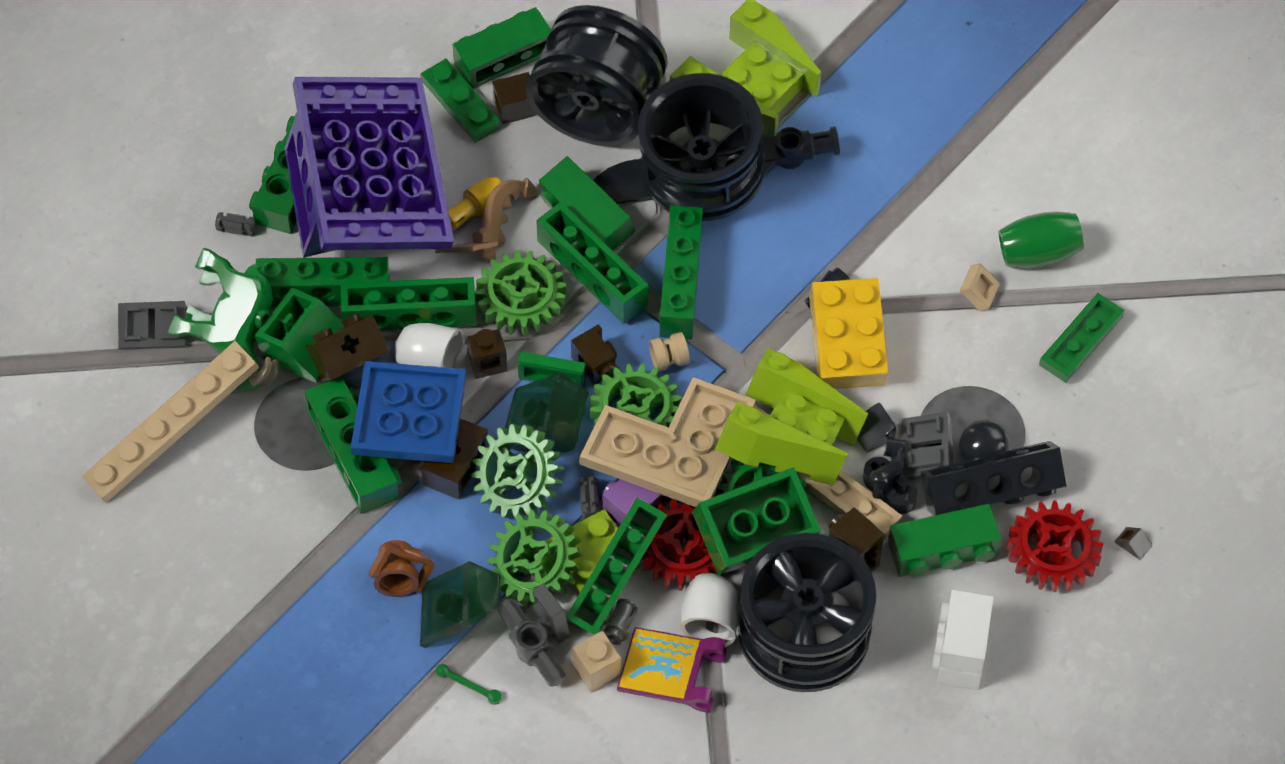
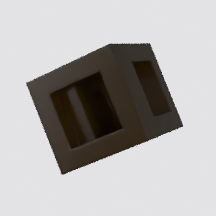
M599 324L571 340V358L574 361L586 363V377L593 386L602 381L603 374L613 378V368L619 369L616 365L617 352L608 340L604 342L602 339V328Z
M482 329L474 335L467 336V353L475 379L508 371L507 353L500 329ZM497 358L495 362L481 365V360Z

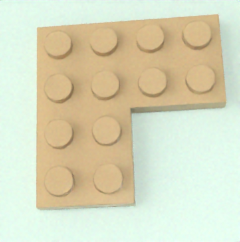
M693 377L669 428L605 405L580 455L579 464L696 507L698 503L714 497L731 460V457L715 450L729 415L737 401L755 408L756 400Z

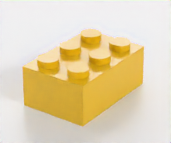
M879 278L812 282L809 299L817 376L834 389L884 386L888 376Z

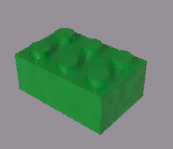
M794 467L702 501L692 511L718 575H723L748 565L763 547L776 539L798 533L819 534L821 532Z

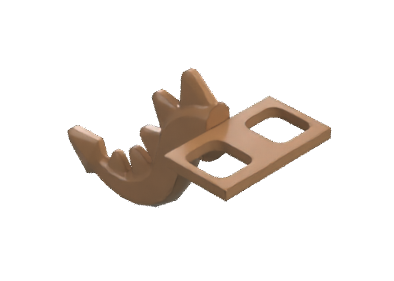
M525 178L523 181L510 179L501 182L492 190L487 198L481 229L472 234L474 243L452 245L451 249H435V253L476 251L477 255L483 257L488 263H490L491 259L496 260L495 246L505 244L506 242L500 227L508 222V216L502 208H511L512 204L509 195L513 200H517L519 192H521L523 199L536 196L539 193L537 188L528 178Z

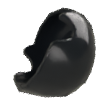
M988 419L974 421L964 429L959 441V451L965 461L1008 451L1011 445L1010 438L1006 430L997 422Z

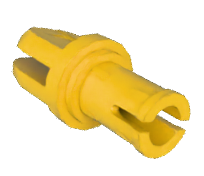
M487 177L463 192V199L448 209L452 230L457 229L473 216L483 217L488 196L502 182L499 178Z

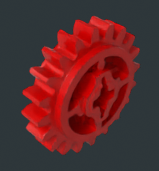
M671 500L670 510H666L662 505H658V510L667 514L641 558V560H644L642 570L645 572L653 569V581L664 577L665 588H668L673 581H676L679 591L683 590L685 582L690 583L696 575L701 573L717 574L702 535L696 530H699L692 514L694 509L686 503L683 504L682 508H679L675 500ZM686 537L687 546H685V551L682 552L681 544H683V538ZM659 551H664V555L668 556L674 562L665 558Z
M1053 500L1051 509H1047L1041 501L1038 504L1037 512L1030 507H1026L1024 517L1017 515L1014 523L1015 526H1010L1008 534L1010 538L1006 545V549L1011 551L1008 560L1011 563L1018 562L1015 569L1016 574L1028 572L1025 581L1027 584L1034 579H1038L1039 590H1042L1046 583H1050L1052 591L1057 592L1059 583H1062L1067 591H1071L1073 580L1080 586H1083L1086 576L1093 577L1096 569L1095 566L1100 565L1102 558L1100 553H1102L1104 546L1102 542H1099L1101 530H1091L1094 524L1093 518L1085 521L1082 520L1083 509L1078 510L1075 514L1071 513V503H1067L1064 509L1060 510L1056 500ZM1035 533L1038 536V543L1036 549L1031 551L1028 545V538ZM1078 541L1082 554L1077 559H1074L1072 556L1073 543Z

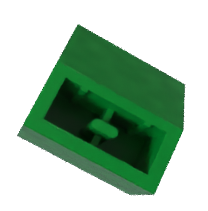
M291 288L255 334V338L263 360L266 357L271 358V362L276 359L279 361L281 368L318 383L321 377L308 353L306 345L314 342L312 335L329 327L334 332L344 326L341 320L320 299ZM346 340L345 343L341 345L342 350L349 342V340Z

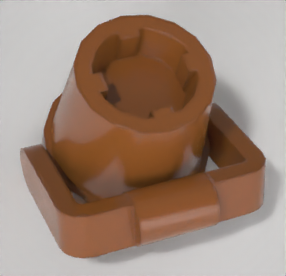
M390 540L380 546L378 555L370 568L369 576L374 578V588L379 593L385 596L402 597L412 592L420 593L434 568V563L429 555L422 553V550L412 547L409 543L402 540ZM418 562L424 564L419 575L415 563Z

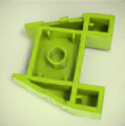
M746 0L730 16L729 39L745 50L720 75L736 81L750 92L762 114L763 137L776 136L778 131V113L802 88L815 97L819 95L821 71L775 13L755 0ZM689 56L670 75V80L694 73L718 74L692 56Z
M767 348L756 368L746 396L774 408L771 415L768 416L752 406L737 401L726 421L715 450L746 465L758 467L761 462L776 466L775 472H782L794 467L797 472L810 474L809 480L834 486L848 453L834 447L833 444L836 438L854 446L868 413L799 362L789 358L784 353Z

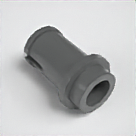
M619 599L609 621L602 625V631L613 645H620L622 641L627 640V630L638 611V607L635 606L636 604L628 599Z

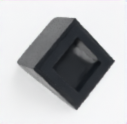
M880 402L865 411L868 415L857 437L858 442L866 453L887 443V436L895 438L896 425Z

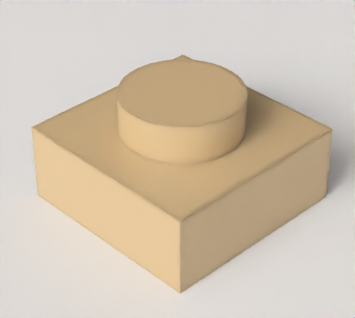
M981 263L970 266L960 292L979 311L987 310L990 308L1000 283Z

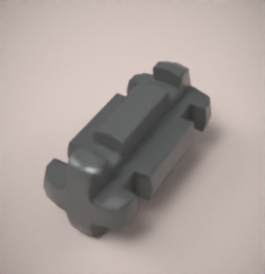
M224 212L217 214L215 220L216 230L222 231V228H224L225 232L243 235L244 232H247L248 236L253 235L256 227L254 217L250 216L249 219H246L244 215L227 213V216H224Z
M594 476L582 477L580 479L581 513L584 518L600 512L598 479Z

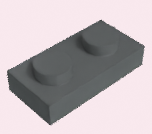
M543 583L532 591L535 605L532 608L538 617L536 621L545 627L547 637L553 635L560 644L571 637L564 609Z

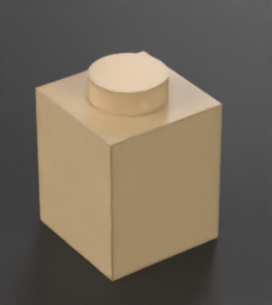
M603 631L572 647L573 667L590 692L620 677L621 657Z

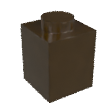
M529 72L492 81L493 100L502 124L538 115L531 107L526 96L525 87L530 76Z

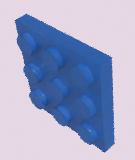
M365 361L351 442V454L454 463L466 383V369Z

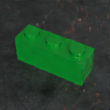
M537 7L521 11L505 21L491 24L486 29L471 36H464L453 43L454 63L467 83L472 88H475L538 60L546 45L551 28Z
M568 156L538 180L543 191L540 196L551 209L562 202L612 251L635 232L631 217Z
M990 504L890 525L888 544L899 577L906 575L917 577L933 569H953L961 563L974 560L977 562L988 561L998 555L1001 536Z

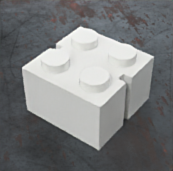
M951 590L950 601H942L931 669L938 670L936 683L978 690L985 661L994 596Z

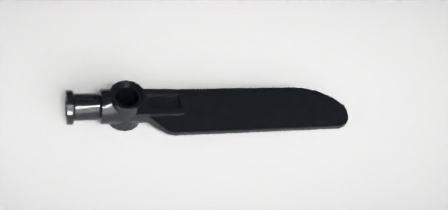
M833 126L830 127L829 131L810 133L809 130L800 131L794 127H786L781 129L776 136L763 138L764 177L775 165H780L786 169H794L803 164L805 160L813 159L814 155L832 152L834 155H839L840 145L836 127ZM741 154L727 156L725 166L735 161ZM641 158L624 161L608 167L593 180L616 204L652 198L645 186ZM679 162L668 163L671 166L682 170Z

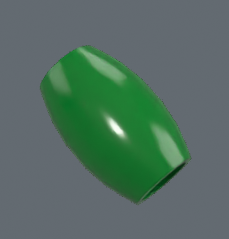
M1056 211L1029 215L1008 224L998 231L1001 252L1006 266L1020 268L1046 266L1065 260L1084 249L1083 234L1076 213Z

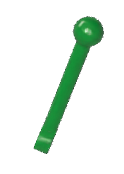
M439 664L436 667L435 673L441 678L448 677L487 697L488 702L492 705H497L501 702L499 690L492 689L489 691L450 671L446 664Z

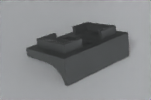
M185 301L118 303L119 350L186 347V336L176 337L167 333L175 315L186 319L187 305ZM149 310H155V339H149Z
M948 412L902 419V439L906 440L903 454V474L909 480L920 479V471L953 464L952 420ZM942 443L939 446L912 449L915 446Z

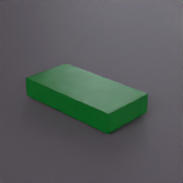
M520 351L517 361L518 378L584 390L586 363Z

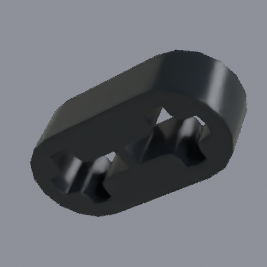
M873 457L864 465L863 482L872 492H874L876 480L871 479L870 474L873 470L875 471L890 463L884 457ZM900 472L890 482L882 483L881 497L879 499L899 514H905L912 511L915 507L918 492L916 486ZM896 492L900 495L907 493V501L904 498L895 499Z

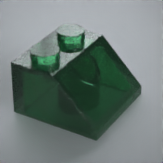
M562 373L517 387L514 391L505 429L509 431L510 424L520 425L521 428L523 425L531 426L534 431L545 432L544 440L549 439L555 442L550 451L561 454L572 451L578 442V434L586 411L585 406L589 392ZM518 445L511 448V450L522 451L527 453L530 451V449H528L524 445Z

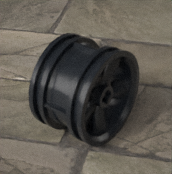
M580 5L570 7L561 12L553 24L542 54L536 61L526 82V96L538 116L562 134L592 145H623L632 141L638 135L639 115L647 99L659 88L668 66V57L659 39L647 27L632 17L601 6Z
M694 73L674 78L660 86L650 95L639 115L638 137L642 154L643 178L653 200L669 213L670 205L703 208L702 221H713L728 217L749 204L758 193L765 173L762 114L750 92L736 81L727 77L710 73ZM710 123L722 125L732 130L720 142L709 137ZM685 126L691 137V140L686 142L684 146L667 139L673 132ZM741 154L735 161L725 166L727 156ZM679 162L682 170L677 169L668 163Z
M792 534L776 539L763 547L748 564L741 584L738 637L743 655L753 670L769 683L794 692L823 691L835 687L851 677L866 657L872 632L876 605V586L868 565L847 544L821 534ZM780 586L786 588L781 599L764 598L768 593ZM835 591L839 593L851 607L834 605L832 593ZM785 616L789 621L796 624L789 641L774 634L767 626ZM827 621L842 634L841 637L833 641L817 644L814 626L821 625Z

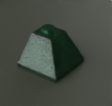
M468 561L426 581L422 589L420 646L427 648L474 626L499 607L500 574Z

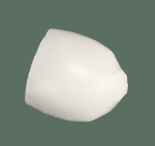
M431 323L411 324L404 327L396 340L394 358L399 364L454 368L466 338L463 331L457 328Z
M701 573L696 575L684 593L680 613V629L689 637L698 639L709 637L725 639L724 648L732 644L736 638L740 606L738 592L734 585L718 574ZM706 620L719 623L728 630L723 633L711 632L706 628Z

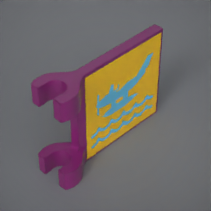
M634 627L617 691L682 703L695 710L710 713L713 704L712 690L707 687H695L703 657L713 662L724 663L727 648H724L725 639L718 637L698 639Z

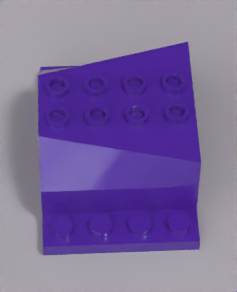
M295 77L292 85L297 113L284 149L303 258L335 250L451 249L454 238L422 78Z

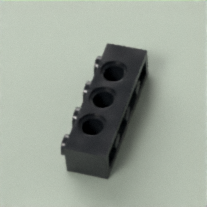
M1051 441L920 471L927 511L934 516L990 504L991 508V504L1000 502L1016 504L1024 501L1025 496L1033 494L1049 496L1057 492L1056 489L1067 487L1060 447ZM1032 467L1031 477L1021 482L1023 470ZM999 475L1000 482L997 487L988 489L989 480L993 476ZM962 483H967L966 493L956 497V488Z

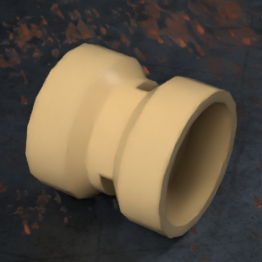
M682 332L671 334L670 338L664 340L661 338L649 340L650 356L653 366L658 368V372L667 370L670 365L676 364L680 367L690 363L687 343Z

